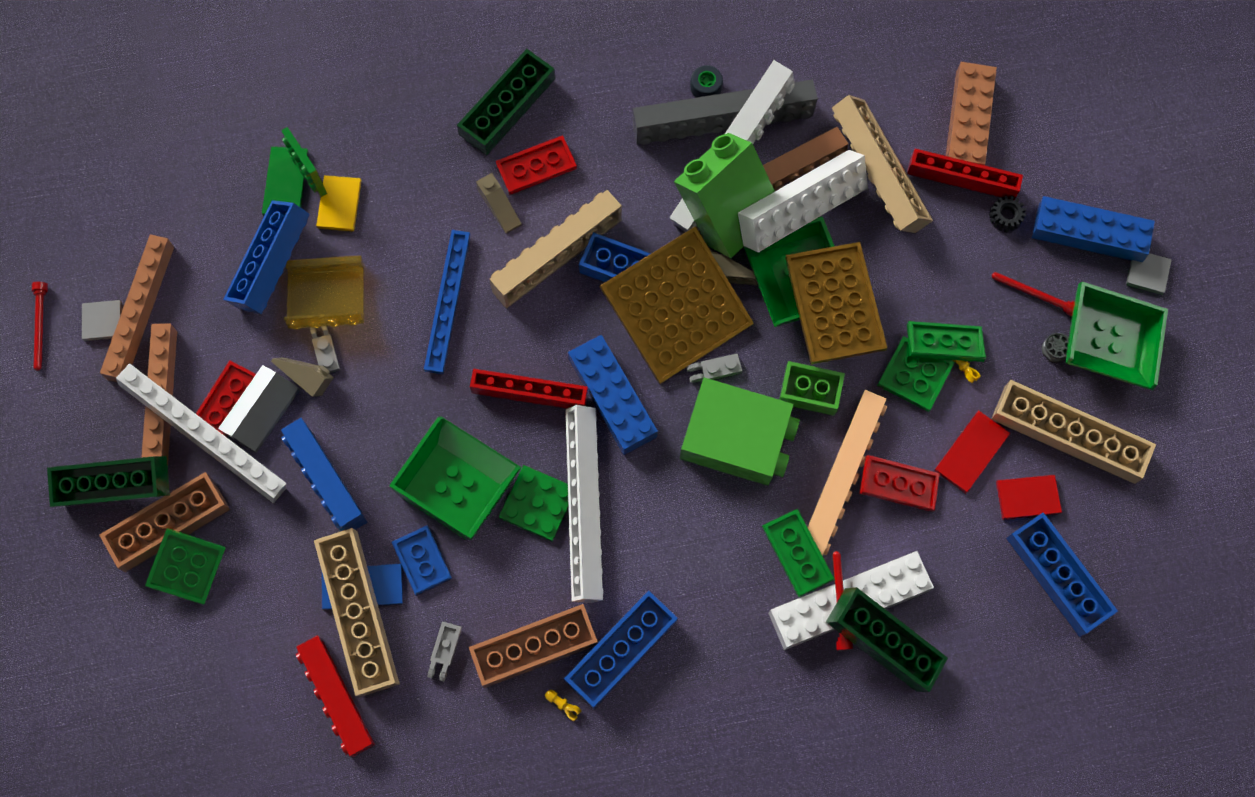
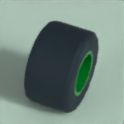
M704 65L698 67L692 73L690 89L694 97L699 98L721 93L723 76L717 68Z

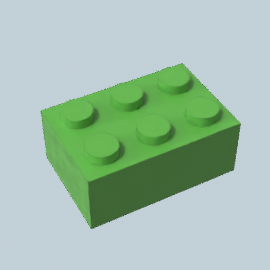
M788 361L779 400L794 404L793 407L835 416L839 406L845 373Z

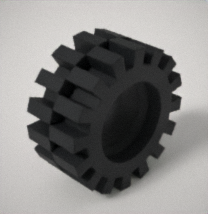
M1004 196L1003 199L1001 197L991 208V213L989 214L990 222H995L993 226L995 228L999 226V231H1002L1004 228V232H1008L1009 229L1012 232L1023 222L1026 216V208H1022L1024 204L1022 202L1019 204L1018 198L1014 201L1013 196H1010L1009 199L1008 196ZM1001 210H1011L1014 213V218H1004L1001 215Z

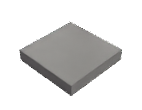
M1149 253L1143 263L1132 260L1126 285L1163 295L1172 259Z
M115 300L82 303V340L112 339L122 313V302Z

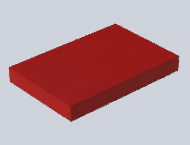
M1055 475L996 481L1002 520L1035 517L1043 512L1045 515L1062 513Z

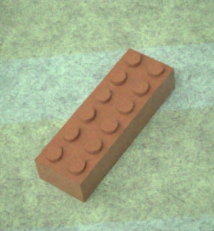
M960 62L955 77L946 156L985 165L997 67Z
M205 472L172 491L170 496L162 497L101 533L100 537L117 568L127 572L158 553L167 528L189 535L229 511L230 508L212 477Z
M584 604L473 645L469 647L481 684L483 688H487L594 647L598 642Z

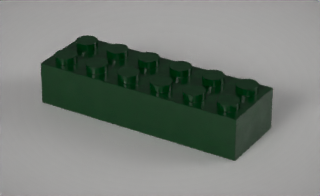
M526 49L457 124L459 136L485 155H488L555 80V68Z
M167 456L47 467L50 507L170 496Z
M857 587L844 589L826 620L828 625L916 692L931 691L948 659L947 656Z

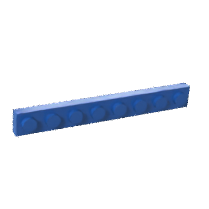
M451 230L424 365L425 372L444 374L470 241V232Z

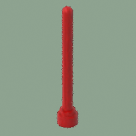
M997 272L992 273L994 280L1058 306L1067 315L1072 317L1073 300L1065 302Z
M45 282L32 283V292L36 296L34 369L36 371L42 368L43 300L48 292V284Z
M835 551L833 553L836 601L838 602L844 587L841 554ZM839 633L840 637L836 641L837 650L853 649V643Z

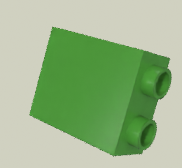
M731 133L717 137L712 142V147L699 159L689 162L684 168V173L674 181L706 244L729 258H732L744 247L738 212L775 192L753 144Z
M704 377L681 448L680 459L769 486L773 475L783 477L790 455L781 453L780 449L783 439L794 441L800 419L790 416L794 404Z

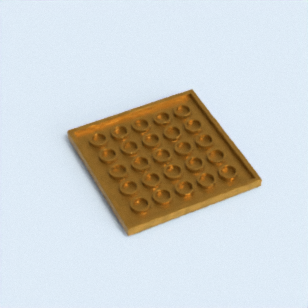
M696 226L599 286L659 384L754 324Z

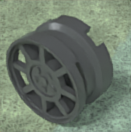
M1053 333L1043 342L1041 351L1048 361L1058 362L1066 358L1068 336L1063 333Z

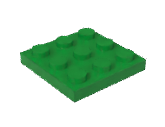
M284 128L281 130L284 136L282 141L292 161L298 166L304 179H307L314 193L318 192L320 197L326 195L327 192L317 170L289 128Z
M903 336L877 386L929 412L955 362L947 359L910 357L908 338Z
M523 465L500 513L499 519L553 542L569 507L568 484Z
M167 528L145 586L205 604L225 547Z

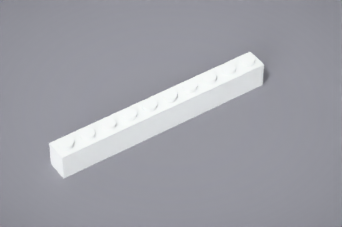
M130 363L116 377L120 387L272 503L285 491L286 482Z
M575 405L566 409L572 602L594 603L603 600L600 492L598 486V437L596 433L597 417L596 408Z

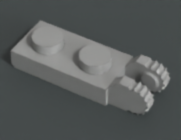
M326 321L321 322V328L324 332V336L321 337L317 336V329L314 324L310 325L318 365L327 368L329 373L340 371L332 336L329 334Z
M738 354L706 360L686 367L689 372L702 369L703 374L691 376L689 378L690 383L703 381L704 377L714 380L742 373Z
M442 621L430 659L431 664L428 678L434 676L436 665L439 663L443 664L439 676L440 681H445L460 637L461 626Z

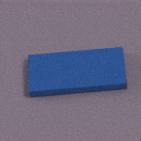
M402 565L367 566L378 606L403 604ZM322 573V609L328 610L332 609Z

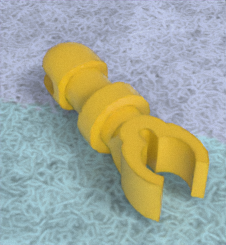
M952 360L960 366L959 369L965 372L969 382L973 383L981 377L977 370L969 366L970 363L968 361Z
M554 690L546 692V699L551 703H555L559 710L563 709L570 720L575 721L578 718L572 713V711H575L577 714L582 712L578 706L568 704V700L560 698Z

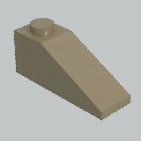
M492 173L476 181L478 192L505 234L522 225L502 187Z
M711 252L729 283L758 284L753 271L722 254Z
M283 357L271 360L273 364L312 397L322 396L334 378L324 366Z

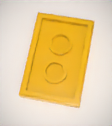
M324 175L323 185L327 194L320 199L317 229L354 231L362 182L361 178Z

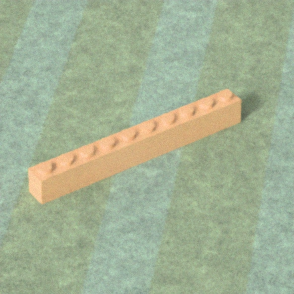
M867 390L862 394L807 527L822 556L823 554L827 555L831 544L828 541L830 536L834 537L837 532L838 526L835 524L837 519L841 520L845 512V509L842 508L845 501L848 502L852 495L850 487L852 484L855 485L860 474L857 473L859 467H863L866 456L863 455L866 449L870 450L873 439H870L872 433H877L880 422H877L879 416H884L887 406L884 405L886 398Z

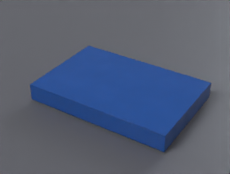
M428 525L392 541V545L416 596L452 579Z

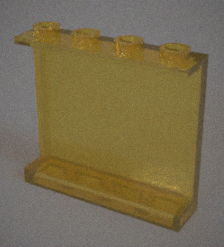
M361 255L287 261V317H284L288 329L319 328L320 326L337 327L339 325H358L364 323V263Z

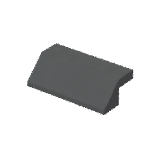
M262 365L218 429L257 453L300 391V388L275 371Z

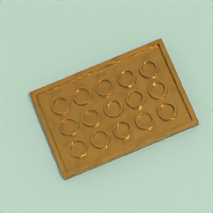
M860 242L786 255V264L811 365L887 350Z

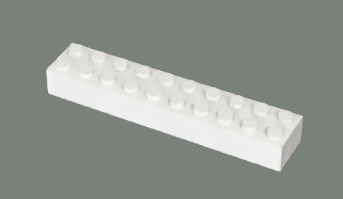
M773 60L725 134L731 133L752 144L755 140H759L764 133L763 128L766 124L769 125L774 118L773 113L776 109L779 110L785 101L783 98L787 93L790 94L795 86L793 71ZM682 198L670 216V220L684 232L695 226L699 231Z

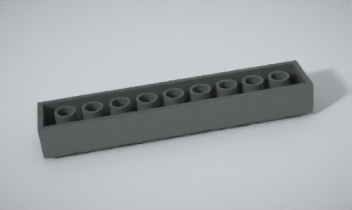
M813 79L794 82L793 90L790 94L787 93L785 95L783 105L779 110H775L773 113L774 118L769 125L779 121L789 122L793 119H807L813 116L818 99ZM754 89L633 108V129L636 144L646 145L654 141L665 142L673 138L683 139L687 136H701L705 133H719L723 130H728Z

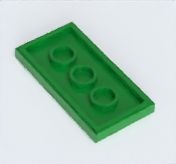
M271 146L262 208L263 216L272 200L295 203L300 208L302 206L305 179L300 173L298 166L292 161L286 147ZM302 148L303 151L305 152V154H306L307 157H308V154H309L308 149Z
M908 321L907 323L910 357L984 362L986 359L982 326Z
M798 509L762 525L798 598L835 580Z

